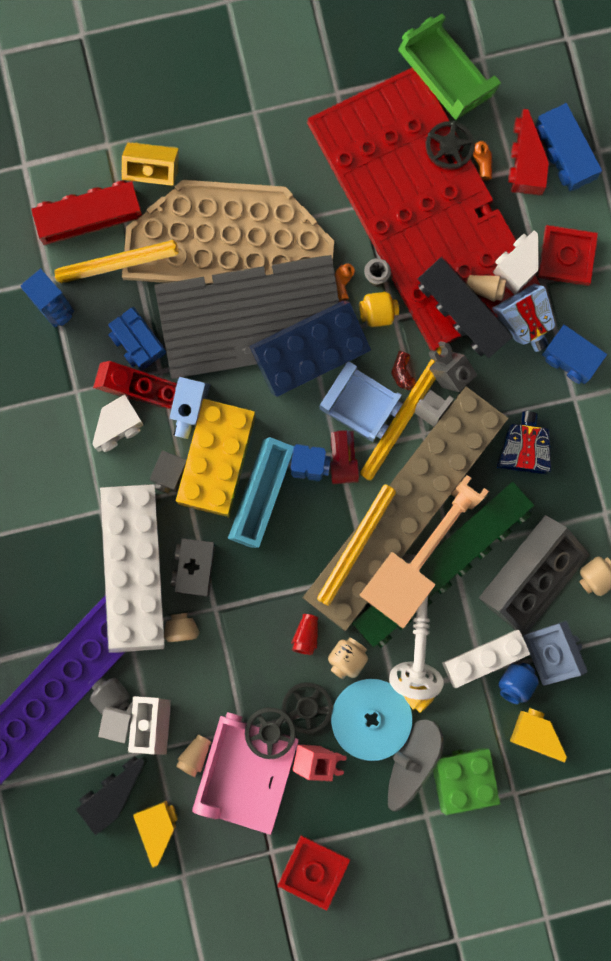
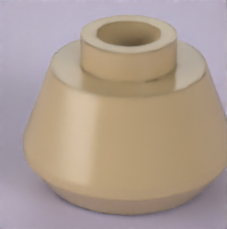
M187 613L171 615L172 620L166 622L164 639L167 642L197 639L200 631L193 618H188Z

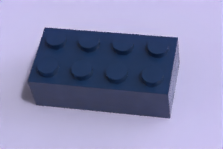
M341 301L249 346L271 394L276 397L371 351L350 302Z

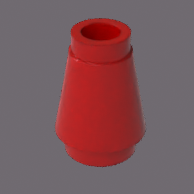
M303 614L291 642L293 644L292 651L304 655H313L314 650L317 649L318 617L311 614Z

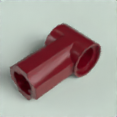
M353 431L331 432L332 484L359 483L358 461L355 459Z

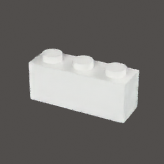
M514 630L449 659L442 664L452 686L457 688L530 655V652L520 631Z

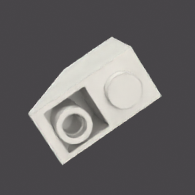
M535 230L529 236L523 234L513 244L516 248L510 254L505 251L495 261L497 267L493 274L507 280L506 286L515 295L538 271V233Z
M125 394L101 409L93 440V446L98 452L112 450L118 445V440L125 436L129 439L137 435L141 431L139 428L144 426Z

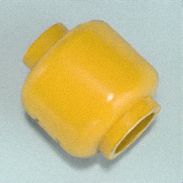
M388 292L367 294L364 296L363 301L359 303L361 321L366 322L369 327L391 325L394 321V316L399 315L397 299L393 300Z

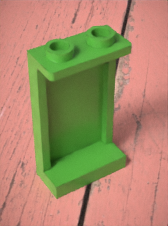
M441 14L436 18L429 17L416 30L414 28L409 29L403 35V42L398 51L453 118L457 120L493 97L501 82L495 75L488 80L484 78L443 28L442 24L446 17Z

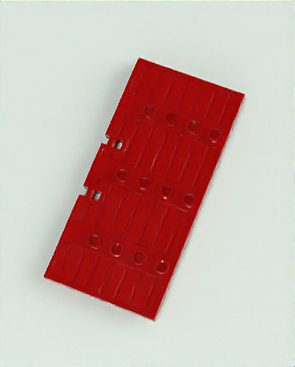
M410 68L309 117L307 124L379 257L389 264L391 269L390 277L430 350L435 351L440 347L438 344L440 341L449 344L463 336L454 328L455 320L450 315L445 317L437 309V300L432 295L428 298L419 289L420 281L418 278L442 256L466 283L468 282L469 275L495 276L493 274L497 267L495 261L505 251L510 254L516 248L513 245L516 240L499 209L492 211L489 206L493 198L471 159L464 166L449 170L438 167L428 157L426 139L429 132L437 124L449 121L435 94L416 71ZM451 127L441 128L435 134L444 137L450 133ZM431 138V151L436 156L440 151V143ZM461 146V147H460V150H459V152H458L459 155H460L461 160H464V159L466 158V157L463 158L462 155H461V153H460V152L463 150V147H464V146ZM443 155L438 159L443 163L449 164L447 161L448 156ZM452 156L451 159L454 162L452 164L457 163L455 158ZM480 210L483 217L479 218L476 211ZM534 276L519 292L533 284L540 285L536 276ZM506 286L502 301L495 300L494 302L482 296L479 297L494 313L493 307L515 294Z

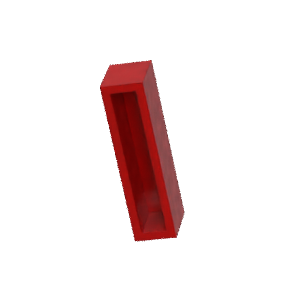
M125 180L117 181L111 187L104 189L101 187L92 188L86 194L79 196L70 194L64 196L61 201L53 203L51 201L41 202L37 207L31 209L37 233L43 245L137 220L142 216L133 182Z

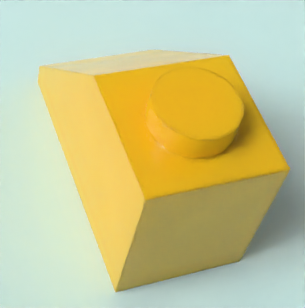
M529 708L528 713L520 711L510 742L565 762L567 758L551 722L543 719L545 714Z
M167 800L138 811L133 815L152 868L160 863L175 830V821H178L174 806H168Z

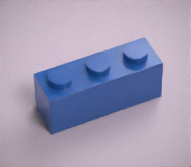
M567 103L540 115L535 128L540 141H543L547 147L546 153L549 161L552 164L555 163L559 170L558 177L562 185H567L571 192L598 179L602 169Z
M41 268L20 285L33 304L54 328L58 325L66 324L71 319V314L74 312L73 308L63 293Z

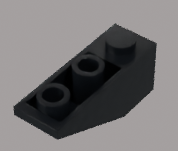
M135 756L122 765L125 771L116 777L112 773L101 782L103 786L101 790L97 793L91 790L79 799L82 805L76 808V811L95 836L121 816L147 762L144 756L139 760Z

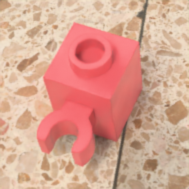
M298 744L293 771L308 780L332 781L333 774L337 776L344 774L343 770L336 768V764L340 760L346 761L347 757L339 753H333L322 746Z

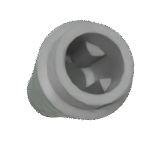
M375 258L366 264L364 273L372 286H380L390 277L391 269L385 260ZM374 274H379L381 277H376V276H373V275H374Z

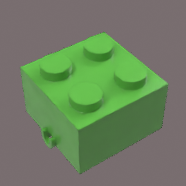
M480 748L465 752L463 750L451 751L452 754L440 757L433 770L441 813L449 815L500 804L490 749Z

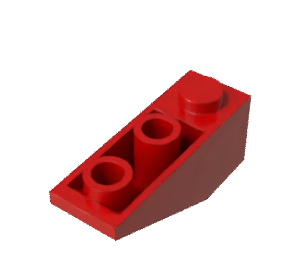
M523 109L520 118L516 117L514 133L518 134L517 142L512 144L511 158H515L514 167H510L508 183H512L511 192L542 196L546 189L549 162L529 109Z
M106 361L99 365L93 388L120 397L125 394L128 399L171 410L177 383L112 361Z

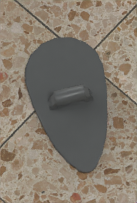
M424 719L414 723L406 743L393 757L395 763L388 789V807L392 811L396 812L402 809L416 796L432 774L441 757L444 737L441 728L433 721Z

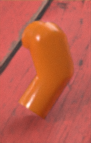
M348 263L340 265L334 273L339 302L349 299L345 286L355 274L353 265Z

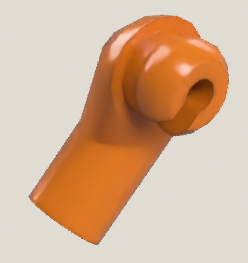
M479 141L475 143L473 157L479 165L481 179L491 180L492 153L486 142Z

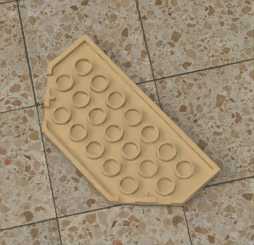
M182 180L175 186V189L165 197L162 196L147 209L146 213L126 227L124 252L174 240L177 242L179 254L123 268L122 278L123 280L168 283L204 276L205 284L212 285V275L264 266L265 275L273 274L272 265L326 255H331L333 261L334 240L328 233L324 232L312 215L299 204L287 187Z

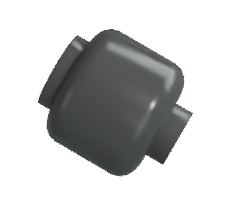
M103 677L92 686L94 692L90 697V701L101 715H103L105 707L123 711L129 707L130 694L117 678L106 680Z

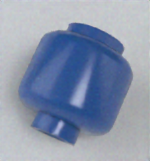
M526 663L509 665L498 683L501 696L513 704L528 702L539 683L537 676L534 674V668Z

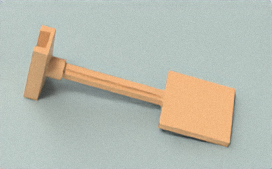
M468 475L452 491L451 495L455 497L452 502V508L412 562L408 564L391 552L359 595L402 628L406 626L435 586L433 582L419 572L420 568L462 512H466L468 508L472 510L489 492L484 488L480 493H477L473 488L469 487L467 484L471 478Z

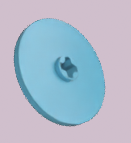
M378 679L360 680L344 689L336 699L331 716L332 729L340 746L352 756L368 761L382 760L398 752L406 743L412 728V712L404 696L395 691L390 683ZM374 712L377 713L379 724L377 726L372 724L368 727L365 724L367 719L364 716L367 713L370 715Z

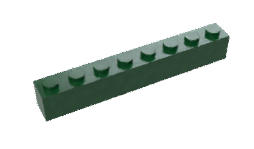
M514 482L509 484L433 551L420 568L419 572L435 584L428 594L427 607L433 603L430 597L437 591L442 595L453 585L450 580L456 574L462 577L472 568L470 562L478 556L481 560L493 550L489 546L496 539L502 542L512 533L509 528L516 521L521 525L532 515L529 510L534 504ZM373 605L352 623L372 648L376 645L382 648L393 638L390 633L395 628L403 629Z

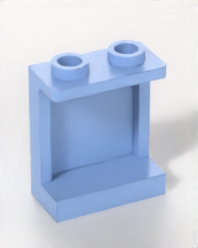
M347 362L321 402L320 410L371 442H374L376 437L381 439L388 429L389 425L386 424L389 416L395 417L403 405L399 401L402 394L392 392L358 371L356 365Z

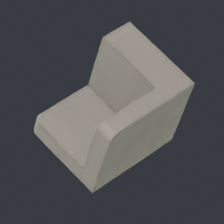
M430 390L423 400H419L414 413L435 427L452 405L454 398L449 396L447 400H444Z
M130 703L127 711L105 707L98 737L125 743L131 729L133 703Z

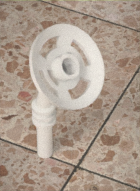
M428 596L417 609L416 618H414V622H416V624H413V628H416V630H413V634L416 635L414 662H403L396 665L391 670L389 677L390 684L395 691L405 697L417 700L433 698L443 688L441 674L435 668L425 664L426 636L429 634L427 629L430 627L427 624L430 622V619L427 618ZM398 671H401V682L397 677ZM433 674L435 675V677H436V679H437V683H436V684L433 682V678H434V677H433ZM425 685L427 689L416 690L410 688V686L421 687Z

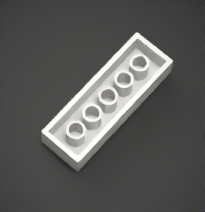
M154 485L101 487L109 652L164 649Z

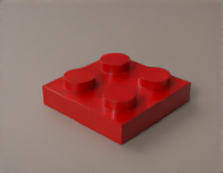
M546 225L537 278L589 286L591 284L598 233Z
M301 835L277 887L327 911L350 862V858Z

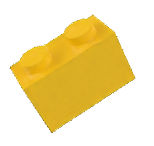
M127 142L122 154V180L173 186L178 173L179 148Z

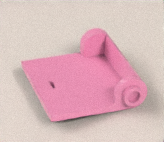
M227 712L226 717L220 716L192 812L208 818H220L271 835L299 739L295 738L292 748L284 756L276 759L261 758L255 755L246 743L245 728L247 723L241 722L242 716ZM251 725L250 737L259 734L261 727ZM261 739L251 741L259 752L268 755L267 744L262 742ZM279 740L275 743L272 755L283 751L289 742Z

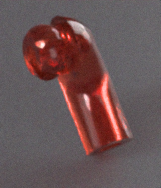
M399 351L391 374L397 386L402 389L411 390L415 386V379L411 377L406 368L411 355Z

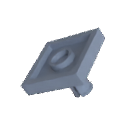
M567 621L523 635L543 686L577 677L588 672L579 652L582 649V644L576 645V642L580 641V639L572 635Z

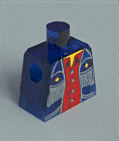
M523 411L521 425L511 424L509 426L497 468L547 475L551 471L549 430L537 427L538 413Z

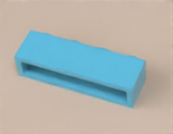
M271 437L262 441L228 539L251 548H259L294 446Z

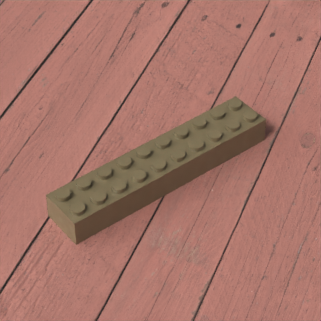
M465 386L389 485L396 490V494L331 604L328 606L320 602L318 595L360 524L309 588L303 599L342 630L346 631L367 603L359 595L390 553L393 552L398 557H403L505 424L508 417Z

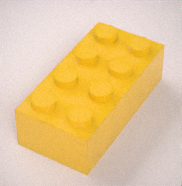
M203 399L176 498L178 505L230 517L256 419L255 411Z

